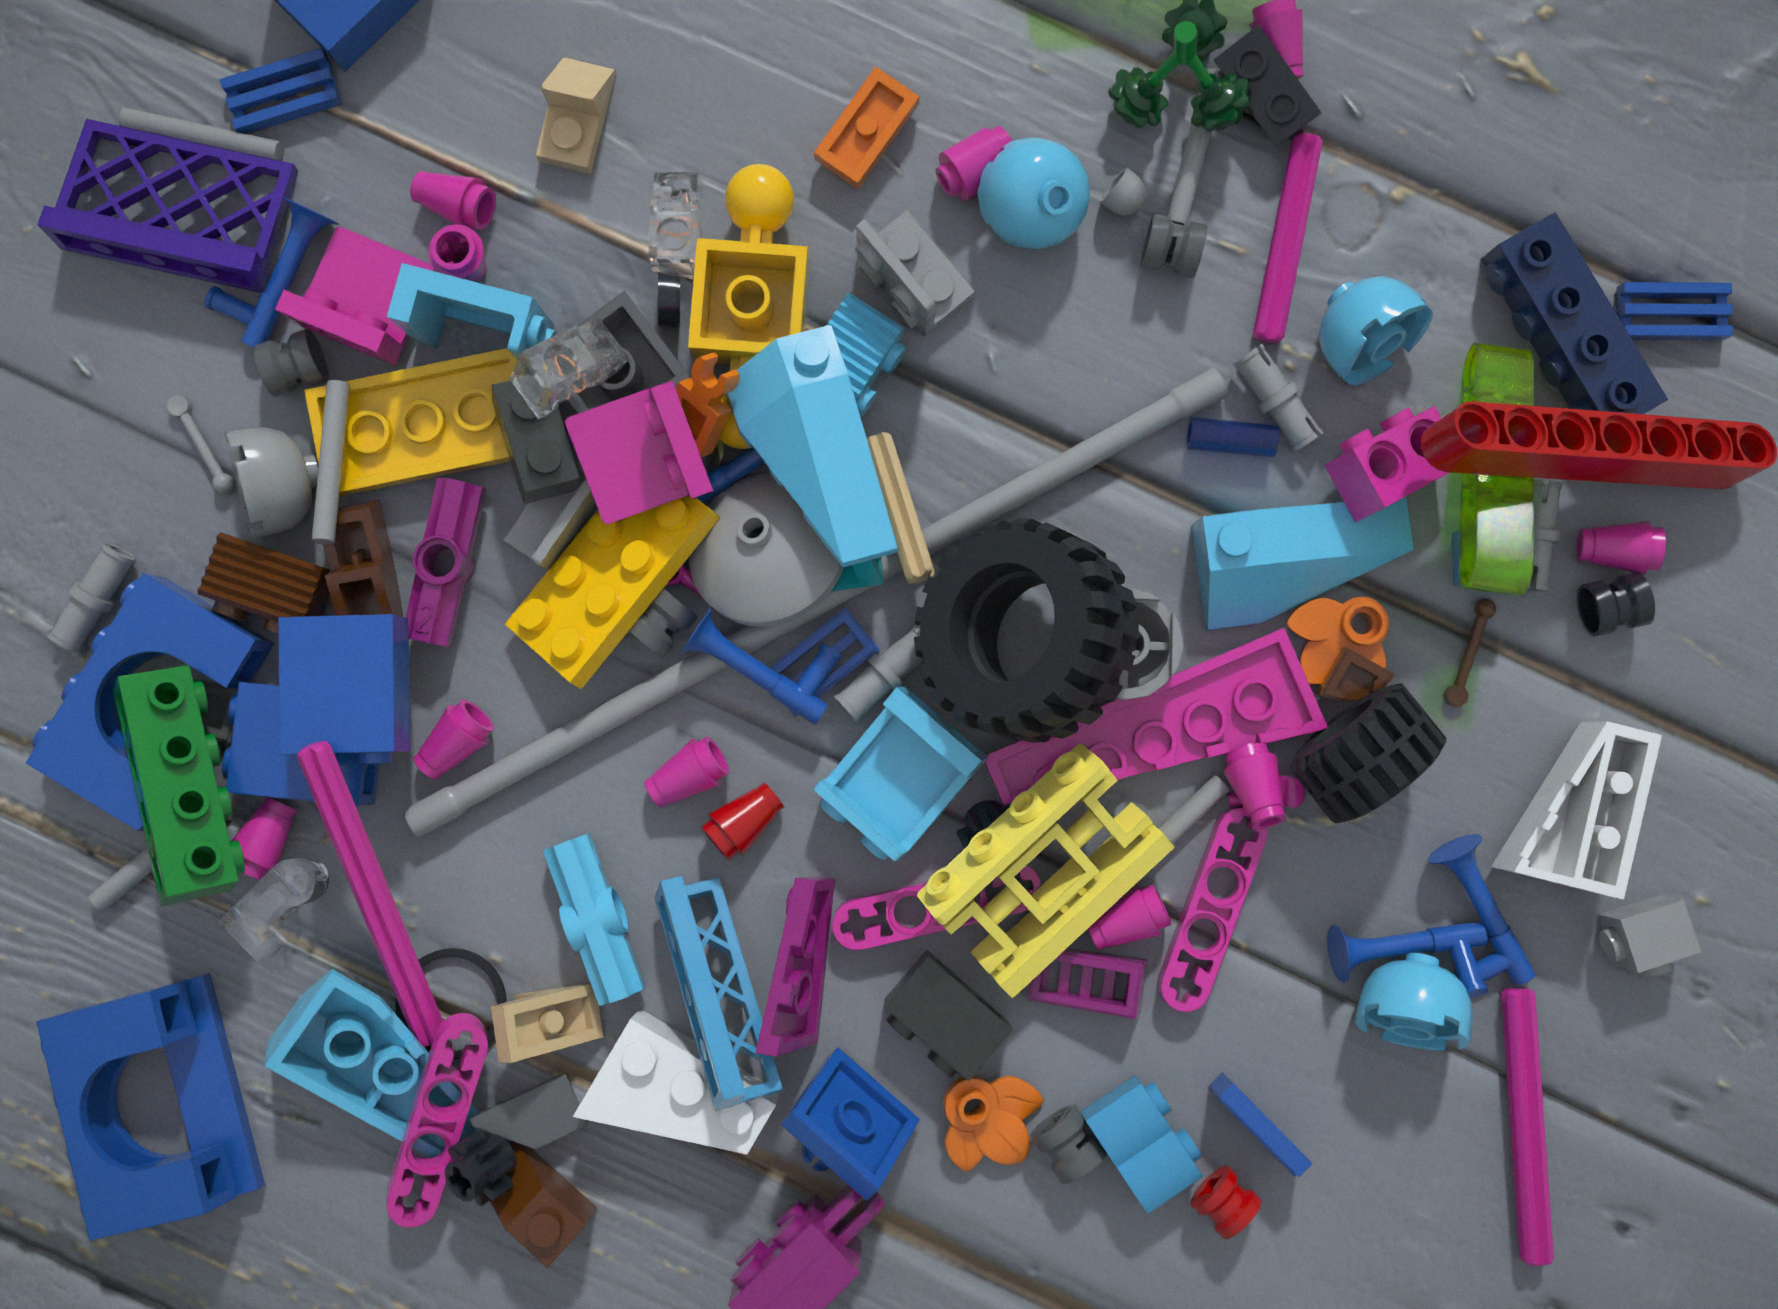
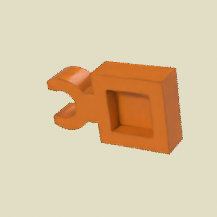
M714 352L697 358L692 366V377L679 381L676 387L677 395L701 458L712 454L732 410L721 402L723 395L731 393L736 389L740 374L733 370L721 374L717 380L714 375V365L719 356Z

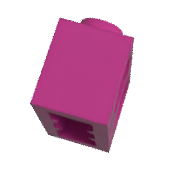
M1435 406L1416 416L1413 415L1409 407L1379 423L1383 433L1376 437L1372 436L1369 428L1339 444L1343 454L1324 465L1355 523L1448 474L1431 466L1421 450L1423 432L1442 419Z

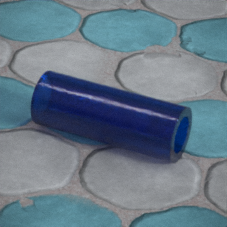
M1191 417L1188 424L1186 445L1187 449L1274 458L1279 443V426Z

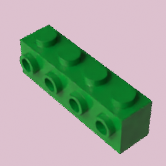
M189 665L117 676L113 693L160 907L232 891L239 881L237 874L245 872V864L239 841H229L225 820L232 819L231 800L225 786L217 788L213 767L220 765V754L215 735L213 733L205 735L201 714L208 712L207 696L202 681L193 682Z

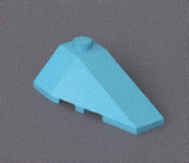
M828 325L775 339L736 370L740 374L739 383L734 391L727 394L739 434L750 448L753 447L770 468L771 476L780 487L784 486L801 508L805 520L842 568L897 553V543L849 375L832 326Z
M1407 497L1356 523L1346 504L1338 502L1203 516L1191 525L1206 631L1263 623L1414 550Z
M331 969L298 998L267 1042L264 1067L402 1141L429 1052L379 995ZM441 1082L431 1089L429 1099L435 1105L449 1106L459 1099L461 1090L453 1082ZM472 1102L459 1141L480 1130L473 1127L470 1122V1117L479 1113ZM425 1134L414 1142L412 1148L429 1157H434L443 1150L445 1142L438 1135Z

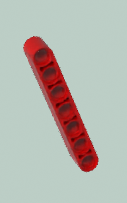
M1477 401L1464 402L1427 428L1421 437V450L1425 459L1437 470L1447 473L1707 489L1730 488L1771 467L1777 458V446L1774 438L1761 425L1751 422Z

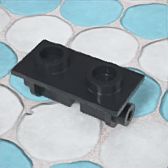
M1259 24L1214 59V62L1224 76L1233 73L1238 80L1241 78L1248 80L1250 87L1247 96L1250 99V105L1247 108L1275 147L1287 139L1292 141L1295 135L1303 133L1308 128L1306 124L1322 113Z

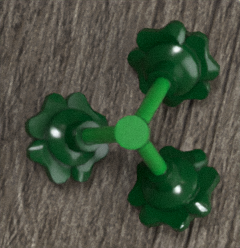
M1183 0L1178 8L1169 10L1165 14V22L1170 27L1166 28L1162 33V40L1172 46L1174 52L1155 72L1150 71L1145 74L1139 67L1133 68L1131 72L1120 69L1116 73L1115 84L1109 88L1108 94L1114 100L1113 107L1115 112L1126 123L1134 124L1137 128H1143L1147 123L1151 126H1157L1161 122V112L1168 106L1167 98L1160 94L1164 84L1163 80L1178 64L1189 65L1199 80L1197 88L1201 93L1191 100V106L1194 109L1191 123L1196 127L1203 126L1207 132H1211L1214 129L1225 130L1228 126L1237 124L1243 117V111L1250 105V99L1247 96L1250 83L1246 78L1238 80L1233 73L1226 75L1221 80L1215 74L1208 73L1202 62L1205 61L1210 52L1224 45L1225 38L1220 32L1227 26V17L1217 12L1214 0H1201L1199 4L1198 0Z

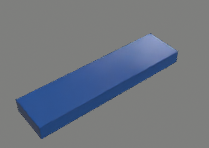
M207 973L186 979L185 984L198 1034L164 1046L190 1149L195 1150L225 1142L237 1194L241 1195L263 1187L265 1181L211 975Z

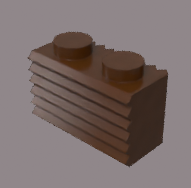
M220 532L217 535V543L213 546V553L209 557V564L205 567V575L201 578V585L197 589L198 595L215 600L212 611L245 621L248 612L265 617L266 621L263 628L278 634V617L322 616L330 595L325 575L330 569Z

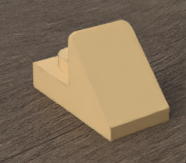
M564 57L557 64L541 87L548 107L535 154L540 163L591 174L616 77L615 69Z
M591 983L515 995L513 1001L491 1006L498 1062L513 1063L602 1038L603 1030L600 1009Z

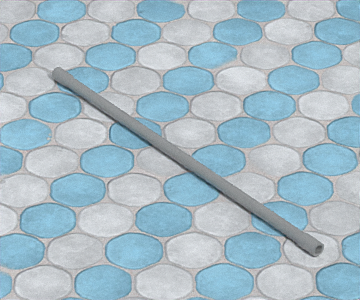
M1212 367L1172 389L1167 396L922 529L929 555L931 556L962 539L972 531L984 527L988 523L993 522L1175 421L1188 418L1227 397L1228 389L1224 379ZM898 553L882 557L883 581L903 571ZM874 586L831 591L822 602L799 618L773 626L758 627L746 625L726 636V638L748 654H751ZM697 652L453 786L444 787L409 806L403 811L406 822L412 832L418 838H421L458 818L468 808L728 667V665L709 654Z

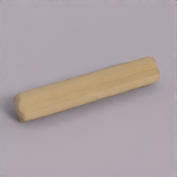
M886 432L867 438V442L897 543V553L904 576L909 584L927 581L928 577L933 578L935 571L892 436Z

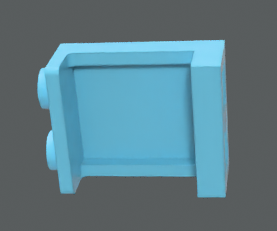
M401 264L387 318L415 342L438 348L445 320L449 318L510 334L507 349L529 372H541L543 366L535 356L556 342L558 333L556 330H553L554 323L533 297L416 266Z
M907 686L896 687L883 703L886 708L826 779L820 780L813 788L823 798L819 803L821 808L837 822L845 824L849 821L864 834L860 839L862 844L872 854L884 861L890 857L893 861L897 862L906 857L989 759L984 752Z

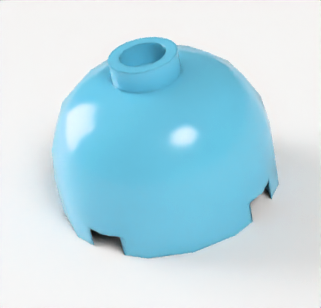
M1036 137L1010 141L1002 147L1005 149L998 153L994 161H989L982 171L978 189L981 216L985 223L991 225L994 232L1000 236L998 238L1006 244L1032 250L1059 245L1076 232L1086 216L1091 196L1088 174L1079 157L1058 142Z
M1385 276L1371 277L1360 280L1355 284L1347 282L1331 294L1327 301L1329 307L1324 313L1318 335L1323 355L1332 370L1349 385L1357 386L1373 380L1393 367L1394 364L1385 358L1393 354L1400 346L1409 353L1428 330L1433 318V312L1420 294L1406 283Z
M1408 953L1405 955V960L1388 962L1376 968L1368 977L1362 987L1358 1000L1355 1024L1365 1033H1368L1369 1023L1386 1029L1382 1033L1381 1040L1402 1046L1445 1051L1447 1040H1458L1459 1050L1466 1049L1471 1041L1473 1007L1463 983L1453 973L1439 967V960L1437 958L1422 953Z

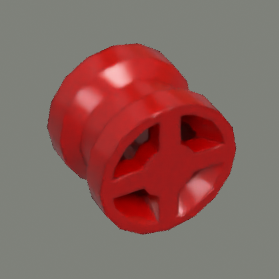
M1227 1165L1216 1169L1200 1184L1191 1198L1190 1205L1199 1215H1208L1214 1221L1215 1231L1223 1239H1229L1237 1235L1252 1221L1261 1206L1262 1200L1252 1189H1243L1238 1184L1237 1174Z

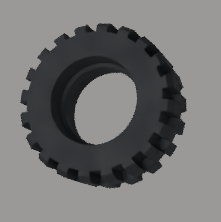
M1016 518L1011 523L1003 519L988 523L983 527L984 535L977 531H972L960 539L958 543L961 548L956 553L948 550L937 563L941 568L935 578L928 577L922 592L927 593V597L923 607L917 606L915 624L920 625V636L914 637L915 653L917 657L923 658L925 663L919 666V672L925 686L935 688L932 692L933 699L942 710L952 712L954 720L967 727L1031 743L1047 742L1051 737L1063 739L1077 733L1079 729L1077 722L1091 725L1103 715V710L1100 707L1103 701L1106 699L1114 702L1123 689V686L1117 682L1123 670L1131 672L1135 655L1129 654L1130 641H1137L1139 635V622L1129 617V612L1134 611L1137 606L1133 592L1122 586L1125 583L1124 573L1117 563L1107 559L1106 553L1103 550L1047 522L1042 524L1031 518ZM1045 583L1054 604L1055 620L1051 640L1043 656L1028 672L1009 681L1002 670L997 651V640L1001 622L1008 608L1021 594L1032 587Z

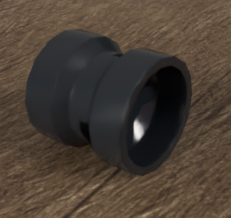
M1639 572L1618 576L1614 583L1608 585L1600 580L1582 584L1578 588L1577 608L1584 628L1593 637L1613 633L1618 625L1636 628L1649 625L1654 620L1655 600L1653 592L1646 578Z

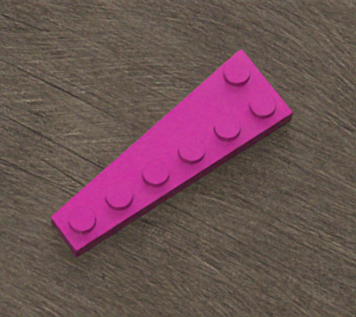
M1282 628L1173 674L1165 685L1149 696L1128 700L1115 699L1114 702L1110 701L1101 705L1103 715L1091 725L1077 722L1079 729L1073 735L1063 739L1051 737L1047 742L1037 743L1019 740L986 754L989 759L985 762V765L1004 807L1012 803L1019 794L1029 790L1052 768L1054 762L1061 755L1070 752L1080 743L1100 758L1109 768V771L1119 780L1153 770H1160L1198 759L1229 753L1235 748L1246 744L1271 743L1320 731L1328 726L1286 630Z

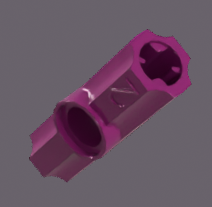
M437 477L424 538L417 545L413 553V567L416 573L405 617L408 618L409 639L450 648L452 646L465 584L471 579L475 569L472 553L487 490L484 487L459 480ZM451 549L455 557L454 567L447 575L439 577L434 570V560L441 551Z

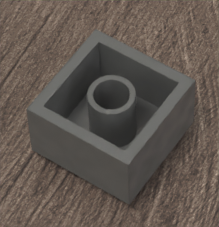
M625 290L535 356L577 413L668 381H673L676 389L679 381L690 378ZM591 337L597 344L595 348L599 354H604L610 365H612L610 369L614 374L606 380L603 379L601 374L610 365L601 368L598 364L603 356L592 360L587 356L595 345L587 348L584 342ZM580 344H583L586 349L590 348V350L584 351L586 352L584 355L589 362L593 361L594 363L598 359L597 365L600 369H605L600 371L601 373L599 374L603 382L595 385L592 381L591 384L584 366L576 360L584 352H576V354L580 355L574 357L568 352L569 349H574ZM553 353H556V363L560 370V374L563 377H565L571 384L581 388V390L573 388L565 380L558 376L557 369L553 362ZM558 355L567 358L576 367L581 376V386L578 384V377L574 369L565 360L560 359ZM593 363L584 364V365H585V366L588 365L586 368L589 370L588 367H590ZM589 370V372H590L591 374H594L595 376L599 373V372L592 373V372Z

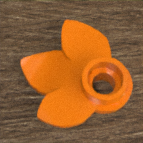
M1355 597L1344 603L1328 598H1318L1298 607L1286 622V626L1292 632L1307 640L1303 646L1299 662L1309 684H1322L1343 647H1347L1386 668L1387 661L1381 643L1386 638L1389 630V618L1384 607L1372 598ZM1356 614L1363 615L1368 622L1367 630L1363 634H1358L1352 629L1351 621Z
M1011 1075L1003 1076L991 1082L978 1076H973L970 1081L964 1077L953 1081L943 1099L944 1114L950 1122L944 1139L945 1149L949 1158L965 1172L973 1169L980 1162L983 1155L1003 1165H1014L1025 1161L1030 1150V1139L1028 1130L1022 1120L1043 1104L1044 1100L1041 1094L1030 1083ZM980 1099V1104L975 1110L969 1113L964 1112V1107L968 1101Z

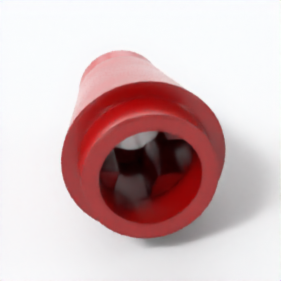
M763 782L756 789L750 790L709 813L710 820L701 826V829L719 852L729 861L736 854L739 853L743 856L777 816V813L784 808V805L769 786Z

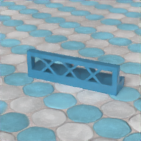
M682 876L660 881L654 899L715 1111L781 1092L783 1087L774 1057L756 1054L763 1021L720 878L686 886ZM710 895L716 917L708 931L696 925L689 900ZM718 925L723 940L713 935ZM707 944L728 955L731 970L723 984L711 976L704 952ZM733 977L735 978L738 992L728 987ZM722 997L729 999L744 1009L747 1022L739 1037L727 1031L719 1003ZM749 1030L754 1046L744 1041ZM738 1050L760 1062L765 1082L744 1088L735 1058Z

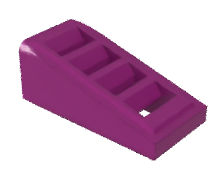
M1067 948L1054 960L1061 962L1057 990L1047 989L1050 964L1029 983L1027 1000L1136 1019L1142 1007L1147 960ZM1073 964L1083 966L1079 993L1070 992ZM1095 968L1105 969L1102 996L1092 995ZM1117 972L1127 973L1124 999L1114 998Z

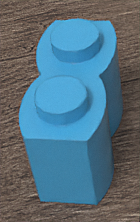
M1134 1075L1086 1107L1081 1113L1146 1213L1149 1214L1203 1177L1194 1163L1203 1156L1184 1128L1174 1133L1163 1117L1172 1109L1155 1083L1151 1082L1143 1087L1139 1079Z

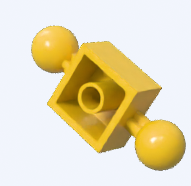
M752 164L740 169L733 175L727 185L725 206L733 223L741 229L740 241L697 238L688 349L694 360L713 352L719 356L716 364H729V372L738 370L775 339L804 332L806 328L811 265L808 246L772 244L773 233L787 223L793 212L794 193L787 177L778 169L766 164ZM725 394L721 402L731 409L727 394ZM731 413L719 440L732 448H750L739 434L733 413Z

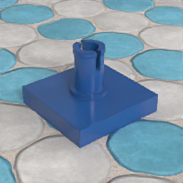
M837 1047L825 1059L780 1125L803 1144L802 1156L807 1164L815 1157L819 1158L812 1169L823 1172L830 1168L867 1201L882 1186L920 1119Z

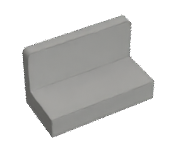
M576 458L574 460L580 477L577 490L528 503L503 540L546 570L551 568L573 541L597 507L580 461Z

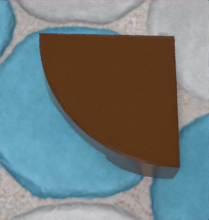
M1343 647L1316 694L1339 702L1360 700L1370 693L1385 687L1395 674L1353 650Z

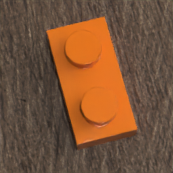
M875 66L814 151V160L858 190L918 107L920 96Z

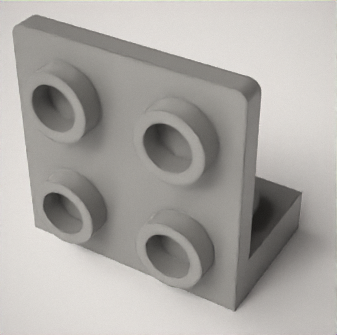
M908 210L903 212L878 234L865 219L856 225L857 246L855 251L860 258L856 262V266L874 289L882 285L895 300L890 304V307L907 329L911 330L916 326L926 337L974 298V289Z

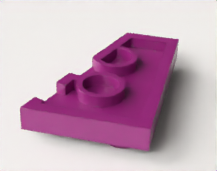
M819 876L795 878L794 885L788 893L786 900L787 916L756 1054L778 1057L818 1042L835 885L834 878Z

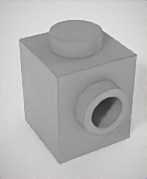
M1656 895L1598 914L1603 928L1599 932V941L1604 954L1616 967L1638 973L1640 977L1646 978L1666 974L1674 969L1672 962L1702 953L1684 899Z

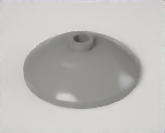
M770 472L754 474L733 483L731 487L717 495L709 503L708 507L720 519L689 556V567L698 592L721 616L748 626L762 627L783 624L811 611L827 597L838 582L844 568H842L805 520L803 511L784 486L780 487ZM764 527L763 532L758 537L749 538L755 529Z

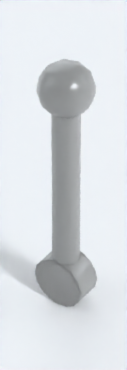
M180 395L172 396L167 402V411L171 415L180 418L213 476V489L219 494L230 493L235 486L234 479L230 475L223 473L190 415L192 411L191 402Z

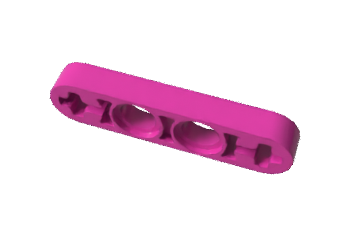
M1242 807L1226 809L1215 821L1158 975L1157 987L1160 996L1169 1006L1177 1011H1195L1207 1001L1266 843L1267 828L1255 829L1251 819ZM1243 816L1248 818L1246 827L1254 831L1250 841L1241 840L1235 852L1237 856L1246 857L1242 867L1233 860L1216 857L1219 847L1224 851L1230 852L1234 836L1227 832V827L1230 822L1240 823ZM1219 867L1230 869L1236 879L1234 891L1224 898H1215L1207 888L1209 874ZM1198 919H1210L1217 929V938L1214 944L1206 949L1194 948L1188 939L1189 927ZM1183 949L1196 959L1208 960V963L1204 970L1194 964L1190 980L1197 985V990L1194 994L1185 992L1182 999L1179 1000L1176 999L1177 991L1170 986V981L1173 977L1182 978L1185 975L1189 963L1184 959H1178L1180 951Z
M1026 865L1018 873L1022 880L1031 881V888L1026 889L1030 895L1041 887L1038 874L1030 866ZM998 876L991 882L992 888L1006 885ZM928 881L850 899L843 902L837 908L832 920V931L836 940L843 947L851 950H863L945 931L946 929L931 915L927 908L924 920L914 927L901 925L894 916L896 903L906 896L918 898L917 893ZM985 888L978 894V904L982 908L988 903V894ZM886 901V920L893 932L881 934V923L867 926L865 928V937L861 939H855L852 931H843L841 923L848 921L850 910L859 909L861 917H871L879 913L874 903ZM1021 903L1009 915L1022 913L1029 909ZM971 916L962 926L979 922Z
M457 1013L449 1016L440 1024L436 1031L387 1186L386 1209L389 1217L397 1225L403 1227L423 1225L434 1216L446 1183L445 1168L453 1161L447 1150L459 1142L488 1050V1039L484 1024L471 1014ZM461 1031L470 1032L471 1042L475 1045L468 1044L464 1046L459 1059V1069L451 1065L454 1055L452 1042L448 1038L458 1039ZM441 1082H453L461 1088V1095L452 1105L438 1106L429 1099L431 1089ZM425 1134L438 1135L445 1142L443 1150L437 1156L431 1158L417 1156L413 1152L412 1146L420 1136ZM414 1173L423 1175L420 1182L422 1199H416L413 1207L403 1206V1197L408 1196L414 1183Z

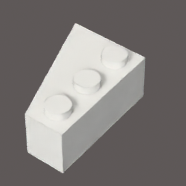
M1608 721L1580 722L1491 867L1624 900L1662 735Z
M639 1009L629 1020L573 1117L748 1154L774 1110L780 1092L715 1111L696 1042L644 1010ZM739 1068L744 1088L763 1083L760 1079Z

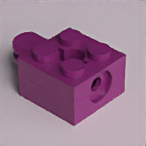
M849 1185L828 1205L816 1193L805 1204L799 1199L793 1202L776 1221L775 1224L779 1227L776 1233L765 1244L759 1238L756 1239L737 1259L735 1264L739 1268L730 1279L733 1283V1288L728 1302L729 1308L825 1309L860 1274L862 1240L857 1234L878 1214L885 1203V1199L876 1192L867 1201L863 1199L843 1220L841 1218L862 1197Z

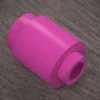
M996 126L991 130L984 127L939 154L940 166L935 170L936 176L948 196L953 197L957 195L962 201H968L978 195L981 175L989 161L993 162L998 153L1005 149L1002 147L1012 141L1008 133L1001 126Z

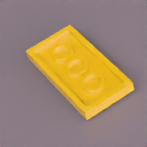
M507 348L344 381L350 387L339 497L510 462L492 403V385L527 376L525 367ZM327 385L304 390L318 464Z
M689 495L610 524H605L602 521L599 510H597L511 615L505 625L567 681L582 689L720 517L696 497L691 499Z

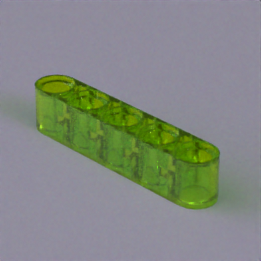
M1474 342L1467 352L1463 367L1462 404L1464 402L1477 401L1534 406V361L1532 351ZM1461 473L1459 581L1461 587L1464 589L1521 596L1528 589L1533 572L1534 478Z

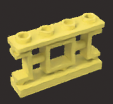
M1081 743L1077 744L1070 752L1061 755L1042 778L1029 790L1019 794L1001 816L988 828L978 832L971 839L969 845L947 866L937 870L929 878L927 884L917 893V897L931 915L951 935L971 916L985 928L989 935L971 953L1012 999L1175 848L1165 834L1153 825L1151 819L1132 802L1114 819L1097 799L1118 780L1109 771L1105 763ZM1080 800L1088 811L1064 831L1056 821ZM1101 828H1104L1110 837L1087 857L1080 848ZM1055 839L1071 859L1030 895L1014 876ZM998 876L1006 884V887L982 908L973 898ZM1023 903L1030 912L1005 933L998 924Z

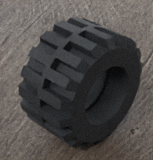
M1402 683L1382 687L1360 699L1327 723V728L1315 733L1296 753L1290 765V771L1332 822H1346L1375 810L1412 784L1435 762L1447 738Z

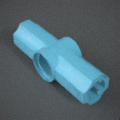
M590 833L544 849L543 853L562 903L559 907V914L565 935L573 950L580 952L587 977L595 993L594 996L599 1006L616 1002L643 990L646 986L626 934L629 932V923L623 903L616 889L613 886L609 887Z

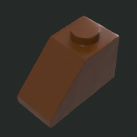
M510 1140L508 1143L515 1153L516 1167L507 1176L512 1180L514 1186L494 1201L490 1200V1203L505 1230L548 1268L583 1229L597 1207L532 1148Z

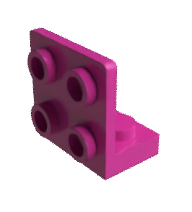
M337 227L304 297L283 290L275 310L297 326L309 329L321 336L396 366L409 337L387 318L401 264L404 263L435 272L436 270L432 264L343 227Z
M668 381L570 416L565 420V425L602 521L605 524L616 522L687 495L692 499L713 491L673 381Z

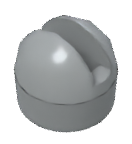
M1126 167L1112 181L1099 202L1116 215H1133L1145 203L1146 188L1140 177Z

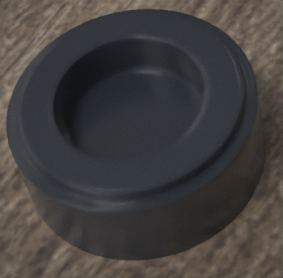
M658 272V327H677V324H680V275H677V272Z

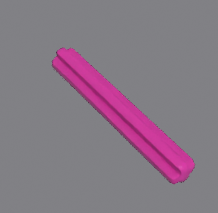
M1298 133L1291 141L1253 332L1254 339L1260 342L1277 344L1285 336L1323 144L1322 139L1317 135Z

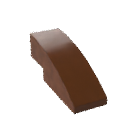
M374 500L338 507L335 543L323 545L330 569L325 575L335 615L394 614L403 617L397 575L380 501Z

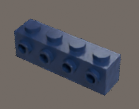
M1556 212L1501 242L1481 258L1485 266L1484 274L1489 286L1497 294H1502L1513 313L1512 322L1516 331L1523 339L1530 341L1540 358L1539 365L1544 378L1552 386L1559 389L1568 404V409L1645 414L1668 400Z

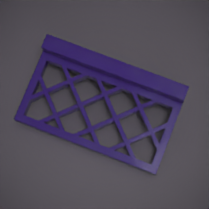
M86 119L55 208L44 205L37 225L61 250L262 293L265 291L272 275L268 265L288 206L284 198L290 199L298 170L294 164ZM99 139L118 142L126 152L100 167L93 160ZM159 152L172 154L178 164L150 179L140 162ZM181 156L187 157L188 159L183 161ZM210 163L224 165L230 176L201 190L192 173ZM134 166L143 183L115 197L106 180ZM233 168H238V169H241V170H239V171H237V172L235 173V171H234ZM262 174L278 177L274 191L253 202L243 186ZM186 177L196 194L167 208L158 191ZM100 184L109 199L108 202L89 212L75 209L80 194ZM238 188L248 205L219 220L210 202ZM152 195L161 213L142 223L130 221L124 209ZM204 206L214 224L194 235L182 232L176 221ZM267 211V214H266V217H265V220H264V218H263V216H262L261 214H263V213H265V212ZM115 214H118L119 218H115V217H111V216H113V215H115ZM256 217L262 227L256 247L234 244L228 232ZM170 225L172 230L165 229L164 227ZM222 236L224 241L216 240V238Z

